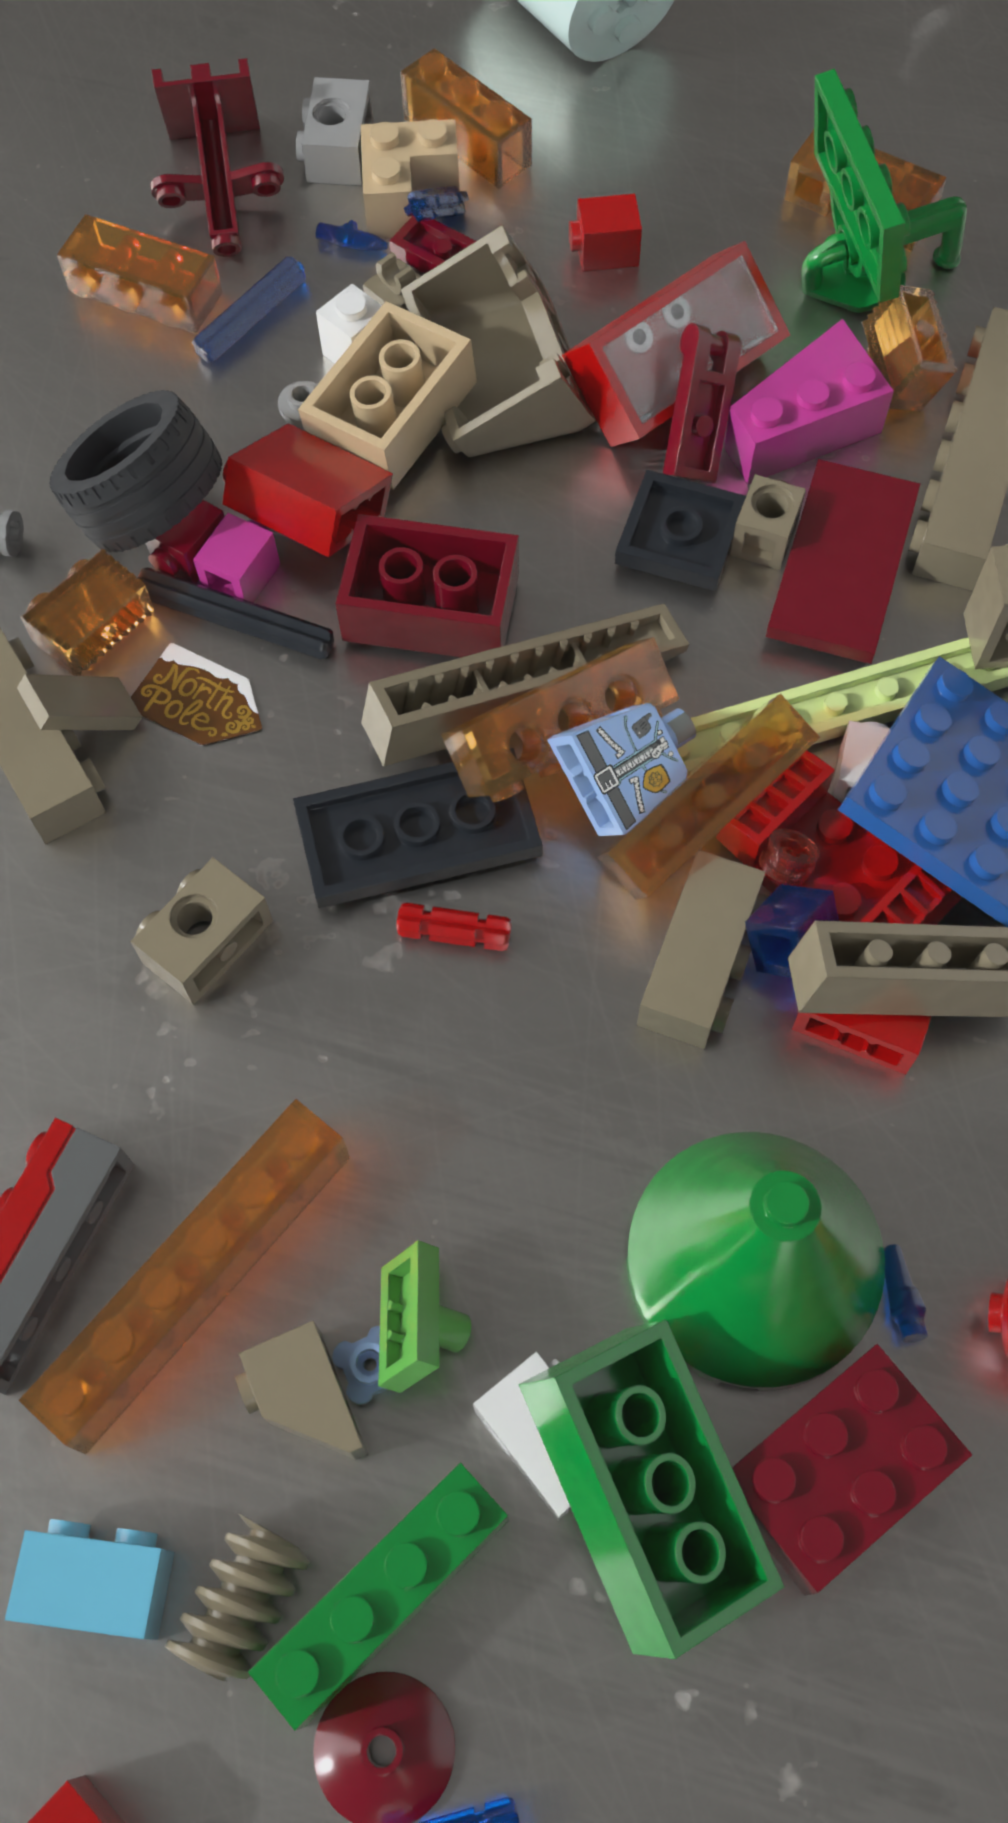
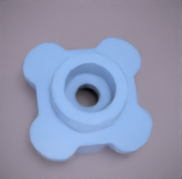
M380 1326L372 1327L366 1337L354 1343L348 1341L340 1342L333 1351V1362L335 1366L343 1369L348 1381L346 1394L356 1404H367L371 1401L373 1395L387 1390L378 1386ZM368 1359H374L377 1363L376 1368L372 1371H367L364 1368V1363Z

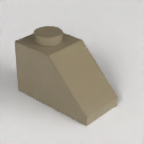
M314 1320L238 1353L245 1372L235 1376V1380L249 1414L259 1410L261 1416L272 1426L355 1460L368 1455L324 1338Z

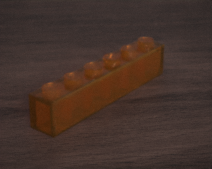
M295 1099L18 1401L65 1446L86 1455L347 1163L350 1156L343 1137L299 1100Z

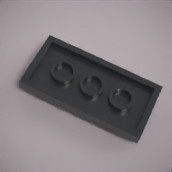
M514 747L293 798L318 908L543 855V844Z

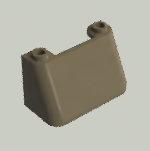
M503 225L401 289L407 311L471 339L477 383L458 407L453 406L445 411L446 424L441 426L448 445L455 453L462 451L468 457H474L579 432L597 422L562 357V354L571 348L550 295L534 267Z

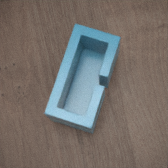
M50 1519L47 1533L25 1530L5 1615L6 1621L137 1639L158 1640L175 1552L156 1548L157 1533L117 1528L114 1542L89 1539L91 1525Z

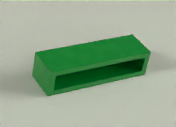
M460 1462L248 1671L249 1675L294 1731L306 1727L509 1522L508 1515Z

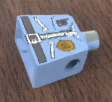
M646 703L610 713L556 734L547 739L598 836L625 835L686 779L687 768L677 749L695 738L696 729L691 718L683 710L677 708L661 718L656 708L651 703Z

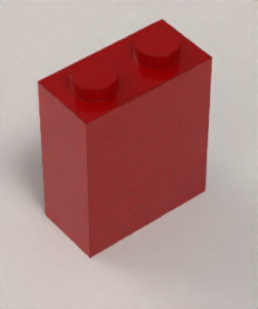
M287 423L228 457L222 473L223 481L225 482L222 505L329 558L351 542L358 514L385 517L393 473Z

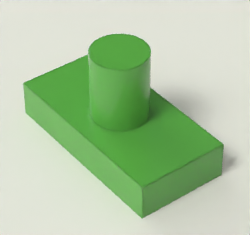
M419 1240L381 1268L378 1386L402 1393L439 1368V1347L452 1352H459L468 1342L471 1333V1319L467 1314L439 1305V1248Z

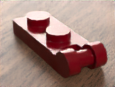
M690 323L685 327L680 339V349L684 356L663 474L700 482L716 483L741 351V340L738 334L723 330L713 334L707 326ZM709 356L713 361L711 371L707 370Z

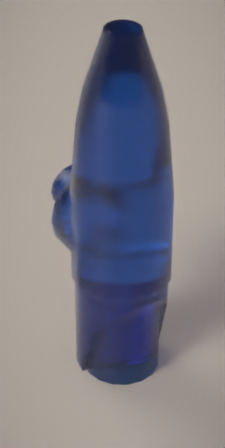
M353 220L342 226L319 222L316 227V239L328 241L337 246L365 251L387 250L389 243L382 238L359 230L357 228L358 224Z

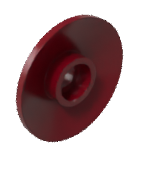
M376 1672L364 1675L350 1682L329 1702L320 1718L313 1749L317 1780L331 1806L352 1823H413L420 1819L442 1796L450 1780L455 1761L454 1730L442 1701L423 1682L403 1673ZM380 1735L389 1737L396 1747L395 1758L387 1766L375 1764L369 1754L372 1740Z

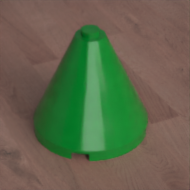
M760 1132L723 1134L696 1143L677 1154L661 1168L646 1187L636 1207L629 1232L627 1273L631 1293L643 1322L647 1324L666 1319L689 1371L716 1384L722 1382L738 1387L758 1389V1391H776L799 1386L822 1376L848 1356L863 1339L874 1320L883 1294L885 1281L883 1241L874 1213L860 1189L838 1165L819 1151L801 1142L775 1134Z

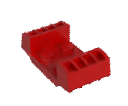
M804 748L724 825L716 836V839L744 865L765 871L762 886L810 925L814 921L937 925L961 899V895L841 813L838 808L842 803L828 792L835 769Z

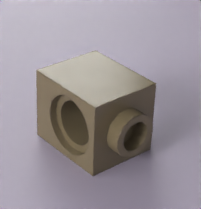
M755 474L736 522L730 556L781 570L798 524L806 489L791 485L783 480L770 479Z

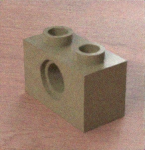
M212 857L201 870H193L182 880L177 894L160 911H154L143 919L136 931V936L130 942L140 960L148 969L194 1005L273 922L265 897ZM200 921L211 922V925L204 932L195 935L187 934L188 929L193 924Z

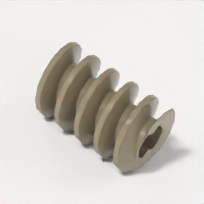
M241 1514L239 1515L250 1528V1533L244 1535L227 1532L224 1537L225 1542L236 1555L235 1560L212 1559L209 1564L221 1580V1586L214 1588L198 1585L194 1591L207 1608L205 1615L183 1612L180 1617V1621L193 1636L190 1642L167 1640L164 1646L188 1664L221 1681H227V1677L248 1679L250 1677L248 1671L252 1666L243 1656L241 1650L261 1652L266 1648L268 1642L255 1626L256 1622L279 1623L282 1615L269 1599L270 1596L291 1597L296 1591L295 1586L283 1571L285 1568L307 1570L310 1565V1561L299 1547Z

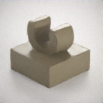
M391 252L376 263L377 274L363 283V291L381 305L387 301L408 310L401 289L421 276L402 260L396 259V255Z

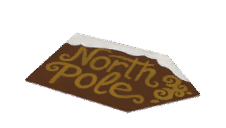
M174 643L168 645L131 696L142 717L202 746L262 730L248 678Z

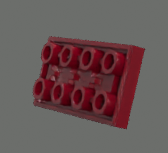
M818 459L765 637L872 664L921 483Z

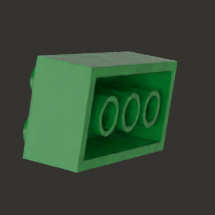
M666 1319L626 1328L518 1384L633 1654L677 1659L785 1588Z

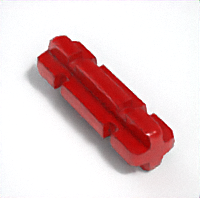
M408 902L401 904L398 911L396 927L397 933L401 937L421 939L422 934L429 935V941L475 947L476 942L484 943L483 949L497 951L507 950L510 943L512 924L511 919L505 916L488 914L487 919H480L477 912L433 906L432 911H425V905Z

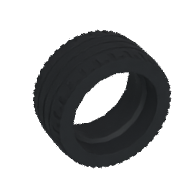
M157 390L127 401L86 429L57 461L51 473L49 484L60 505L85 536L101 550L117 553L137 548L142 544L144 545L181 522L209 494V491L220 476L223 463L212 438L190 408L174 392Z

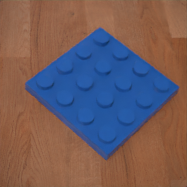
M939 656L919 683L838 810L995 920L1008 927V702Z

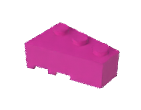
M841 319L731 405L724 449L747 485L751 484L755 474L769 477L882 433L894 390L848 325Z

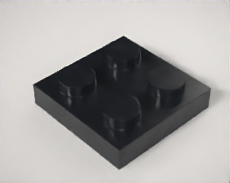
M646 469L616 548L614 564L716 591L732 547L736 522L746 496Z

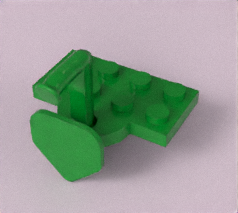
M832 69L815 75L814 155L830 189L831 210L836 233L830 235L824 243L815 247L804 259L801 268V291L807 296L861 313L890 304L903 294L906 286L905 272L907 271V257L904 245L942 233L941 244L934 250L933 260L944 269H953L960 264V252L964 242L967 205L958 196L948 197L907 211L903 202L896 204L892 195V180L889 169L885 163L878 164L875 158V146L871 130L868 125L861 127L858 121V110L854 93L851 88H843L836 70Z

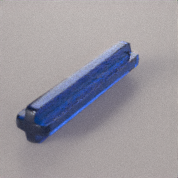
M288 256L271 269L194 337L192 343L196 354L207 363L216 361L305 281V268L301 262H297L292 256Z

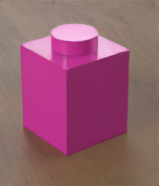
M228 512L193 559L201 585L253 603L280 566L273 532L254 520L246 521Z

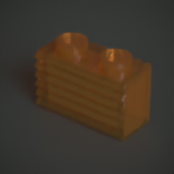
M900 285L899 297L879 303V306L873 308L874 312L867 315L868 319L862 321L868 342V355L894 390L889 406L890 409L920 412L958 370L953 365L955 360L951 357L953 352L948 348L950 343L945 340L948 335L943 332L945 326L940 323L943 318L938 315L940 310L935 306L938 303L933 298L935 293L930 289Z
M101 549L89 560L82 559L76 562L69 570L67 578L49 593L43 592L35 596L30 601L27 611L20 617L31 640L71 675L81 676L84 670H89L91 664L97 663L99 657H104L107 650H112L115 643H120L122 637L128 636L130 630H135L138 623H144L146 616H152L154 608L143 581L138 579L134 573H130L119 561H115L112 555H108L104 549Z

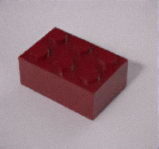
M358 514L335 603L342 641L454 657H465L505 646L519 577V535Z
M877 1343L737 1462L732 1469L768 1550L804 1596L819 1593L973 1454Z

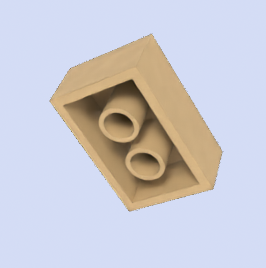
M385 301L298 408L304 431L393 473L390 489L394 490L439 432L441 426L446 423L445 411L453 406L458 407L477 383L471 339Z

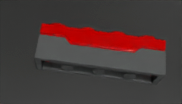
M56 1117L47 1132L43 1131L38 1134L31 1143L25 1160L27 1166L16 1185L5 1190L0 1196V1393L6 1395L135 1165L121 1147L78 1127L75 1128L73 1125Z

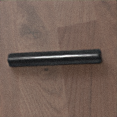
M149 567L141 569L139 577L135 580L134 588L137 590L139 598L318 659H326L333 648L335 640L333 631L330 628Z

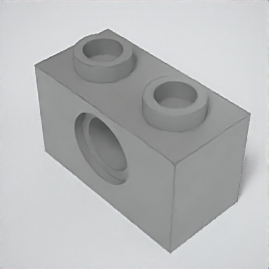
M314 77L311 97L304 98L302 119L304 131H297L296 135L297 161L304 162L307 183L362 186L361 124H373L374 120L370 80Z

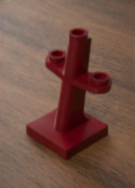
M247 58L238 59L240 73L212 76L209 63L190 65L192 79L167 82L164 80L161 68L151 69L155 93L169 140L197 137L201 175L163 174L155 177L150 183L151 194L157 199V203L164 208H178L184 205L186 201L205 200L212 251L215 255L221 257L234 256L241 251L235 197L252 193L260 197L274 196L280 192L281 185L284 182L283 168L272 162H262L231 171L227 133L260 130L258 110Z

